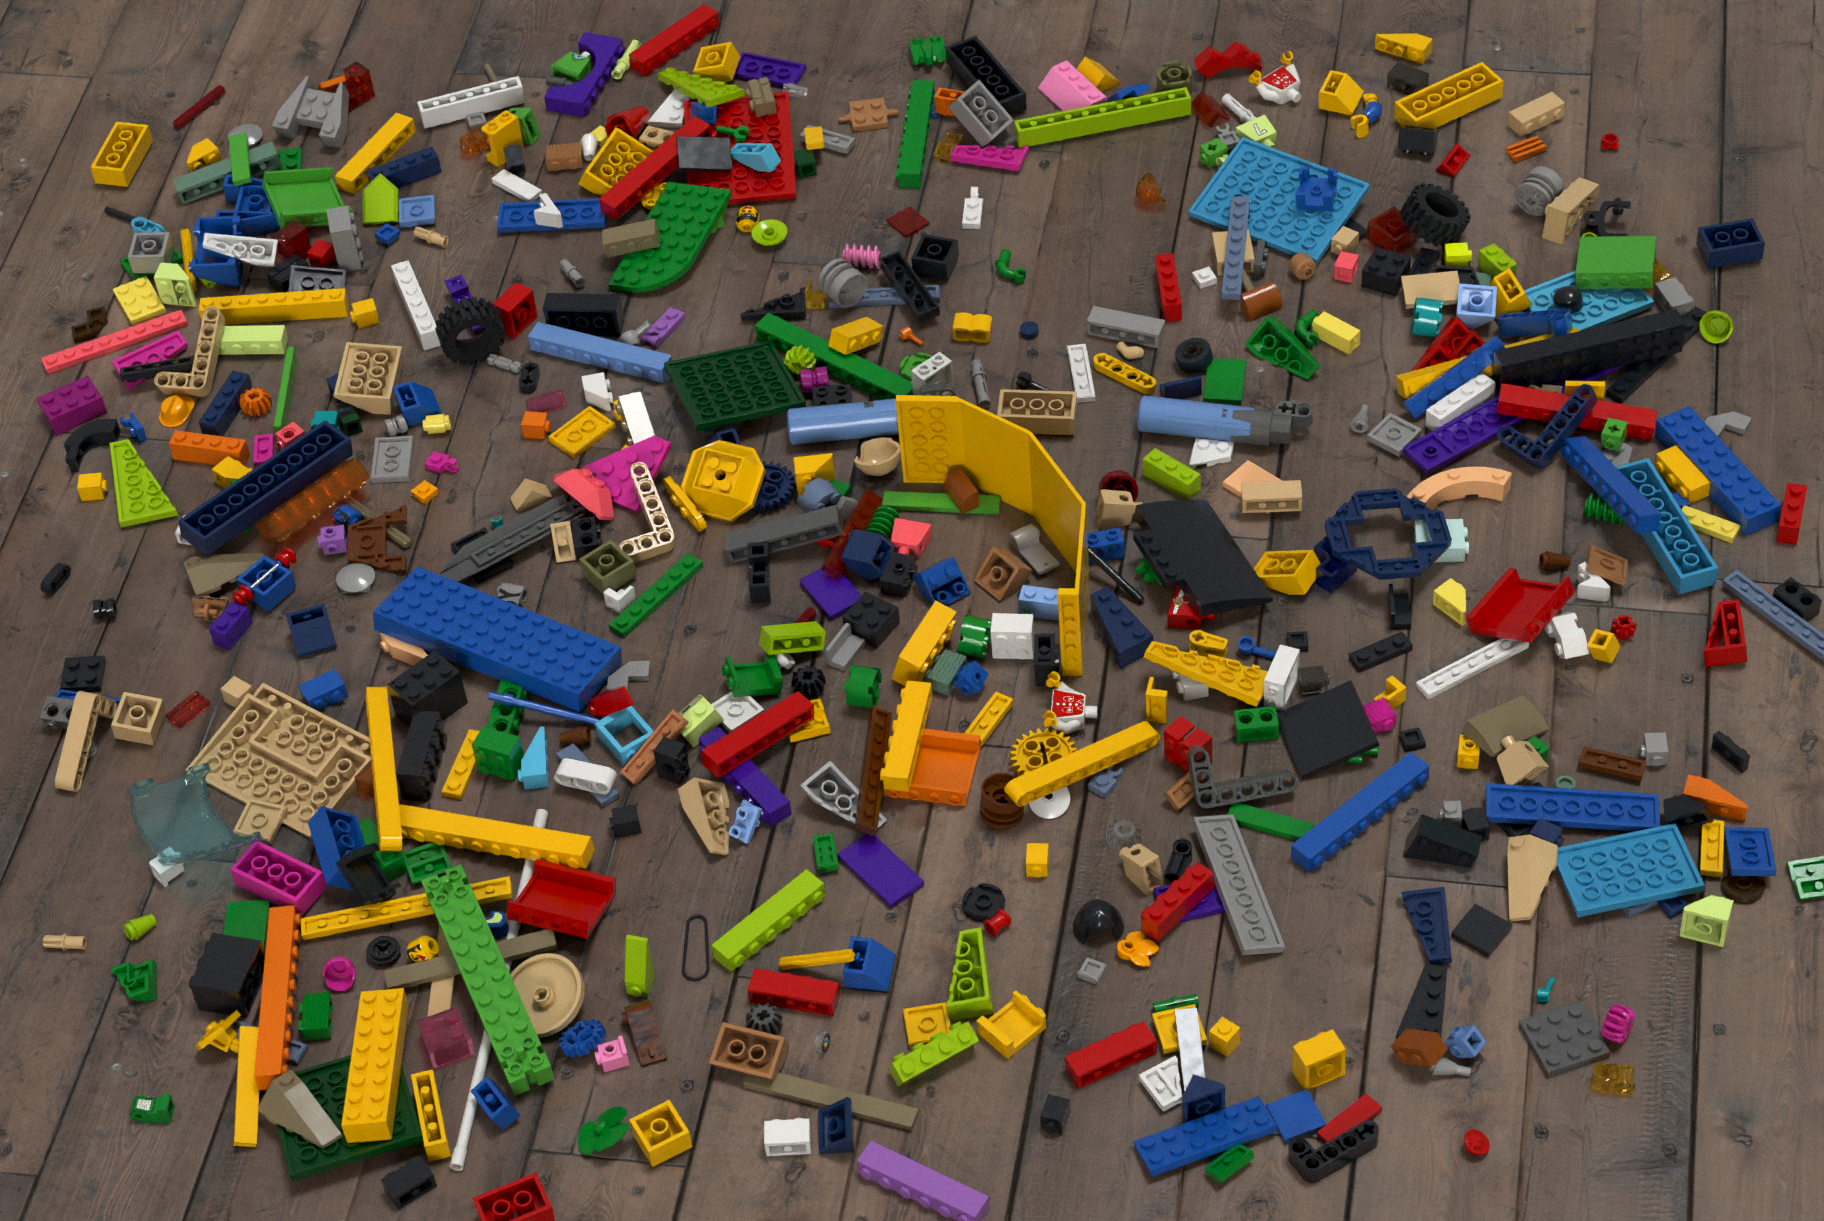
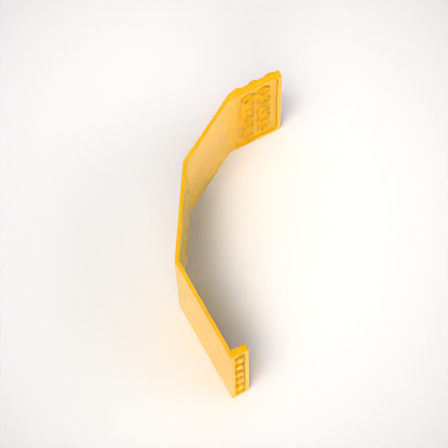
M896 395L904 483H944L947 476L954 469L961 467L976 489L989 495L1001 496V501L1034 516L1075 571V589L1058 588L1062 676H1083L1090 586L1085 501L1031 431L956 396Z

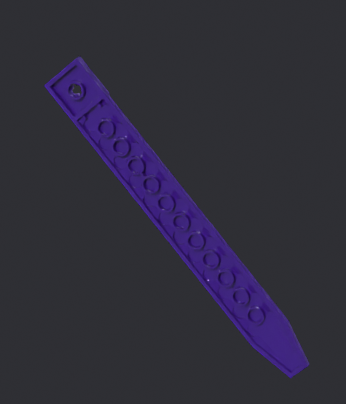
M1622 366L1546 384L1562 386V394H1564L1565 381H1596ZM1498 395L1403 447V454L1426 475H1429L1458 459V456L1497 436V432L1501 427H1513L1526 419L1496 413Z

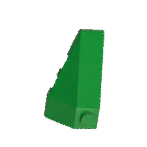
M1268 315L1244 343L1257 357L1265 359L1307 380L1321 366L1278 317Z
M369 817L359 821L365 846L375 842L379 846L378 827ZM379 850L373 855L389 882L408 873L404 858L399 851Z

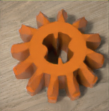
M260 386L256 389L252 387L251 390H245V393L240 395L239 404L245 415H250L252 418L255 415L260 417V414H267V410L271 409V395H269L266 389H261Z

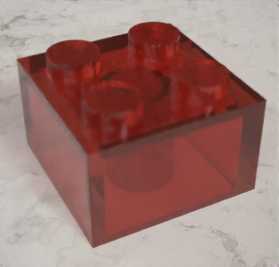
M1395 206L1368 222L1365 238L1378 248L1400 253L1417 242V237H1415L1417 234L1411 233L1408 230L1409 226H1404L1403 222L1405 220H1401L1400 210Z

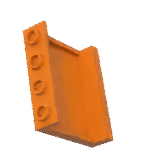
M925 728L909 792L884 789V796L966 806L981 752L980 735Z

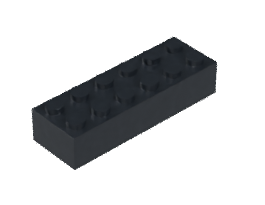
M977 36L945 47L946 64L967 88H970L975 82L980 80L1010 116L1027 110L1026 93Z

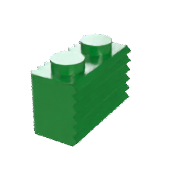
M330 992L305 993L303 1002L299 1003V1012L302 1016V1020L298 1021L299 1033L303 1034L305 1041L331 1038L333 1001Z

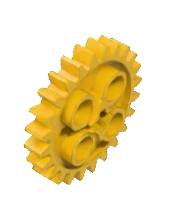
M1037 728V733L1029 730V736L1022 734V740L1016 739V745H1012L1010 761L1011 766H1013V772H1017V777L1044 766L1040 744L1044 746L1045 759L1048 764L1077 751L1075 742H1071L1070 736L1064 738V732L1057 734L1056 729L1052 733L1049 732L1048 728L1044 732Z

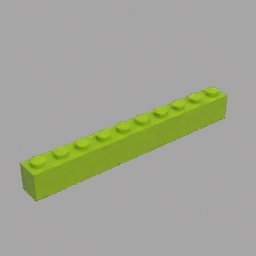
M1187 87L1016 120L1014 121L1015 138L1018 147L1023 148V146L1045 144L1191 115V97Z

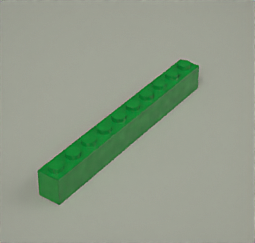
M767 313L755 325L757 340L761 342L772 340L776 349L787 353L794 345L797 347L802 345L804 349L809 348V352L814 353V358L817 359L815 368L826 366L827 374L880 400L896 399V395H913L912 381L854 353L844 355L829 347V342L807 330H803L778 316Z

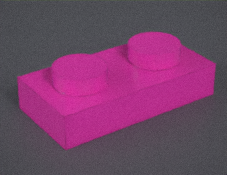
M273 434L254 436L253 463L256 468L274 456Z

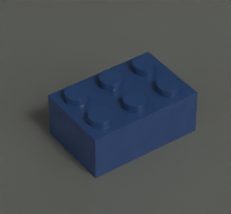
M1753 218L1698 227L1696 244L1708 269L1763 259L1765 242Z

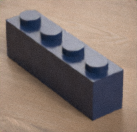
M431 146L366 170L369 184L381 173L394 186L401 188L441 173L438 155Z
M237 371L230 373L199 420L202 434L224 436L241 410L239 404L240 395L244 394L245 390H251L253 387L249 374Z

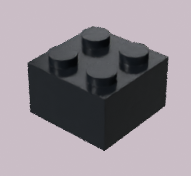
M922 234L911 258L912 269L916 275L948 280L959 257L958 240Z
M1376 247L1362 270L1361 287L1396 297L1402 288L1401 276H1407L1410 271L1411 257Z
M866 591L842 617L843 626L845 623L850 624L851 634L865 639L866 644L876 649L900 623L897 606Z

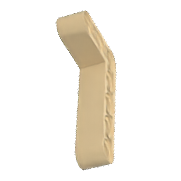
M210 306L203 313L192 373L160 372L155 376V385L163 394L204 397L211 392L225 324V318L217 307Z
M636 462L631 466V482L651 532L625 540L619 546L624 552L626 550L632 551V553L627 555L634 560V563L669 552L674 548L673 530L648 467L642 462ZM636 473H643V475H641V476H637V475H635V474H636ZM643 489H649L650 491H649V492H643L642 490H643ZM654 505L656 508L651 509L649 506ZM656 522H662L663 524H662V525H656L655 523H656ZM664 538L669 539L668 542H663L661 540ZM649 544L651 547L644 548L643 545Z
M84 691L77 692L55 777V787L57 789L72 792L79 791L98 716L113 718L117 711L115 700L100 694Z

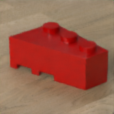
M1739 599L1718 602L1711 631H1709L1708 642L1704 648L1705 667L1748 662Z

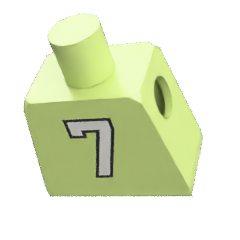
M1265 115L1236 127V134L1239 139L1245 137L1274 149L1277 148L1276 130Z

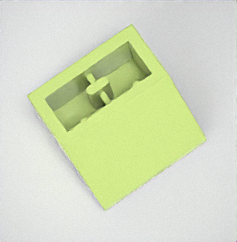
M160 263L154 280L162 304L196 307L197 302L187 274L178 264Z

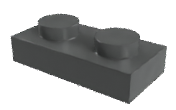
M1258 240L1254 279H1261L1262 272H1266L1267 261H1264V259H1268L1269 248H1265V240Z

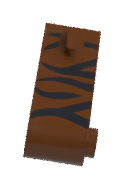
M650 1000L624 1007L625 1012L621 1013L624 1025L629 1024L641 1066L666 1060V1052Z

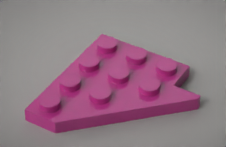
M652 436L584 466V468L596 475V479L605 483L604 486L611 492L613 503L639 513L642 507L631 482V466L636 462L646 464L652 480L655 482L673 444L657 436ZM636 473L635 475L641 476L643 473ZM643 489L642 491H643V492H649L650 490H649V489Z

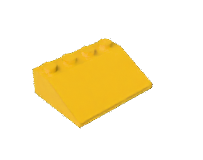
M616 127L587 167L578 184L593 194L602 196L653 151Z

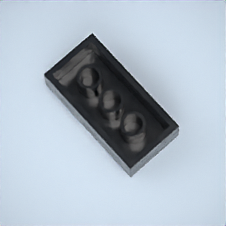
M546 293L543 305L546 324L593 336L621 337L624 318L620 295Z
M415 710L396 771L403 800L427 802L429 794L433 791V779L438 774V762L442 761V749L447 744V734L444 733V721L441 720L439 712Z

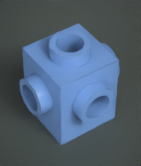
M1474 1025L1454 1027L1450 1031V1036L1445 1041L1446 1045L1450 1048V1052L1457 1059L1475 1057L1487 1042Z

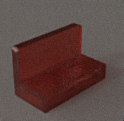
M1201 91L1191 102L1192 109L1209 127H1212L1219 117L1226 120L1230 119V116L1213 97Z

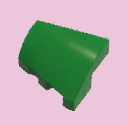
M153 959L134 966L127 962L112 967V972L117 976L119 983L125 988L131 1000L151 1001L157 999V963Z

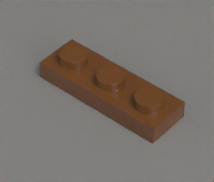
M1584 746L1578 767L1641 782L1646 767V760Z

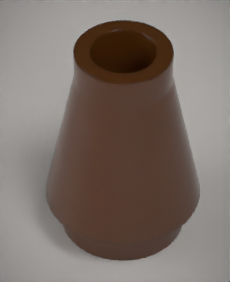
M1545 551V553H1541L1539 556V566L1541 569H1545V571L1570 567V555Z
M583 725L559 735L561 745H571L574 743V745L586 746L587 743H591L590 729Z

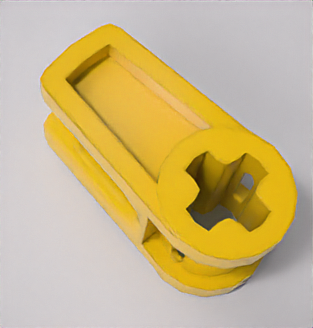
M1195 630L1190 633L1189 650L1195 651L1197 647V653L1200 656L1207 657L1208 654L1226 658L1227 639L1201 630Z

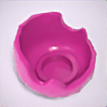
M340 956L333 957L325 963L323 977L329 989L340 992L352 987L356 970L351 960Z

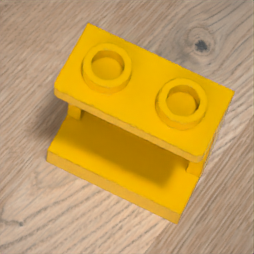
M505 110L481 127V131L488 135L491 152L486 154V159L495 166L500 167L506 163L505 147L515 144L521 145L522 151L524 150L519 119L509 111Z
M1015 990L1012 993V1000L992 1017L987 1019L982 1015L976 1020L977 1033L1009 1059L1046 1029V1014L1041 1008H1036L1027 996L1021 995Z

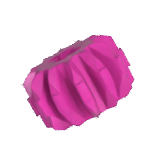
M1615 1003L1609 1008V1012L1604 1019L1602 1036L1613 1042H1624L1633 1027L1635 1020L1634 1011L1627 1006Z

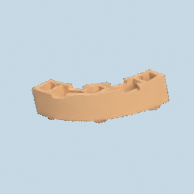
M1490 467L1450 469L1425 479L1407 497L1410 499L1414 497L1426 503V507L1432 510L1445 500L1452 501L1465 498L1466 495L1478 494V497L1503 502L1511 489L1512 473Z

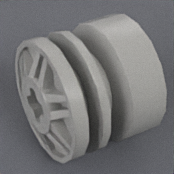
M1544 166L1532 168L1516 189L1515 200L1526 213L1534 216L1544 215L1546 206L1551 204L1555 197L1562 193V179L1550 168Z
M842 258L829 262L821 271L818 279V287L839 306L844 308L858 303L864 296L868 286L867 278Z

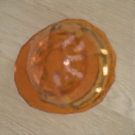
M1150 172L1137 180L1136 195L1139 200L1145 204H1152L1161 199L1166 203V200L1160 195L1162 190L1155 188V178Z

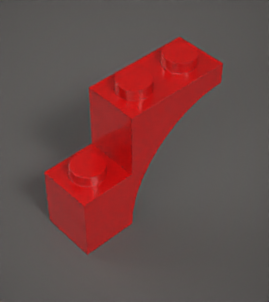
M1237 41L1233 42L1223 53L1208 46L1194 59L1197 71L1207 78H1211L1216 73L1229 68L1244 67L1257 71L1263 68L1261 56L1257 52L1253 53L1246 45H1241Z

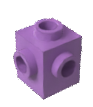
M344 525L321 528V536H318L317 539L318 546L323 548L324 555L347 552V535Z

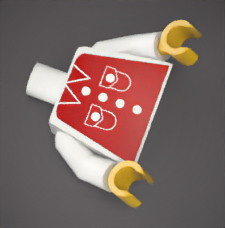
M1290 51L1287 52L1288 58L1285 57L1284 53L1280 58L1281 62L1286 64L1287 67L1283 65L1260 79L1261 73L1257 70L1249 76L1248 81L1251 84H1256V89L1263 99L1274 101L1280 105L1289 100L1298 102L1301 99V82L1295 65L1291 63L1293 54Z
M1052 671L1048 675L1046 685L1048 687L1055 686V689H1053L1051 711L1048 710L1043 715L1045 719L1043 721L1044 726H1051V732L1056 729V732H1064V734L1084 729L1085 718L1098 717V706H1086V695L1071 689L1062 681L1059 682V674Z

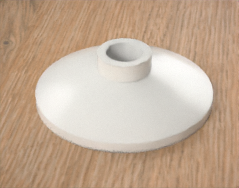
M1067 786L1052 792L1053 797L1051 799H1046L1044 796L1030 802L1031 810L1037 816L1044 819H1054L1066 812L1070 804V792Z

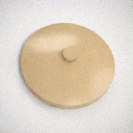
M552 953L536 955L522 962L510 974L538 1038L551 1036L564 1029L575 1018L582 1006L585 992L584 980L579 969L566 957Z

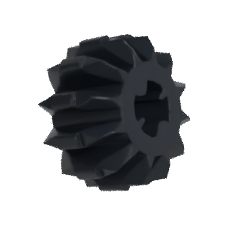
M806 664L804 669L798 667V672H793L791 686L795 693L798 691L804 697L808 696L811 699L813 695L818 697L819 692H824L826 679L821 669H817L815 665L809 668Z

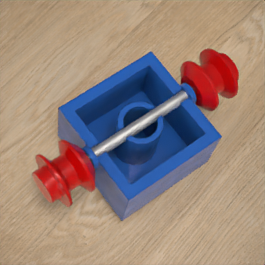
M282 548V554L276 553L275 555L276 562L265 555L236 579L239 591H232L233 601L246 606V600H249L269 612L296 588L293 574L288 570L290 562L293 564L297 562L295 552L290 548Z

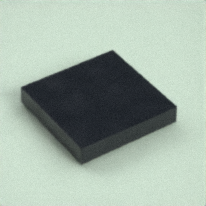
M1474 904L1453 929L1451 937L1489 957L1510 932L1512 923Z

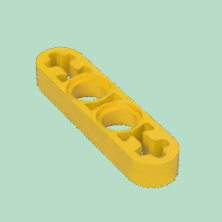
M1099 353L1094 356L1093 365L1095 370L1142 394L1150 395L1156 391V380L1152 376L1108 354ZM1114 368L1122 369L1119 372L1113 371ZM1129 376L1137 377L1136 379H1128Z

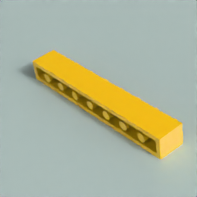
M346 288L200 298L198 310L202 321L205 309L215 306L225 318L224 325L348 317L349 300Z

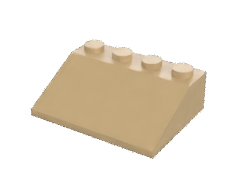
M346 342L334 398L372 414L392 415L395 401L393 386L399 384L403 366L402 346Z

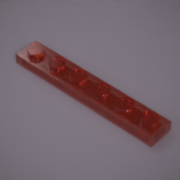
M868 488L864 491L844 527V535L838 537L821 568L836 580H838L846 567V564L840 560V557L852 530L865 531L873 514L883 501L881 497Z

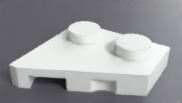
M1196 438L1189 468L1195 470L1196 466L1206 464L1208 467L1217 463L1231 462L1234 442Z
M1176 1056L1139 1074V1081L1163 1112L1181 1103L1182 1091Z

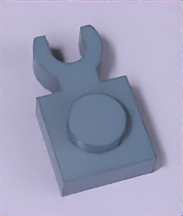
M1114 765L1107 768L1106 773L1100 771L1088 783V789L1106 798L1117 786V780L1122 778L1123 769L1120 768L1117 772H1113Z

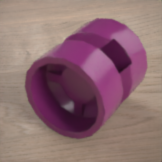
M826 366L815 368L814 371L811 369L800 370L803 394L813 393V387L829 386Z

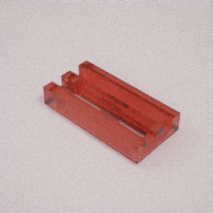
M196 690L169 711L166 717L177 727L182 728L210 706V700L205 699Z

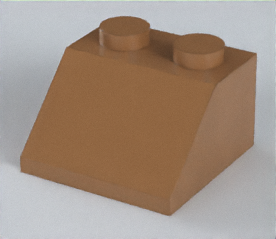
M993 546L976 574L974 581L1002 602L1021 589L1022 585H1025L1033 570L1007 549Z

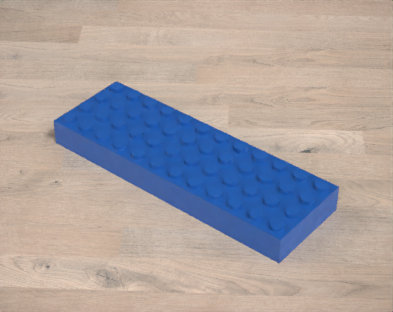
M418 566L373 611L374 630L420 647L430 653L435 650L445 659L497 680L504 679L523 686V690L576 712H580L588 703L587 701L599 691L608 680V677L622 664L621 646Z

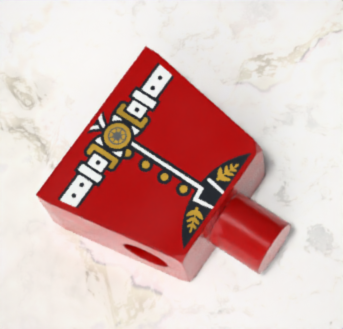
M1178 586L1168 611V628L1200 629L1204 619L1215 620L1217 614L1199 617Z

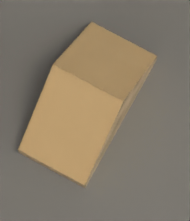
M526 478L510 498L517 513L553 499L546 485Z

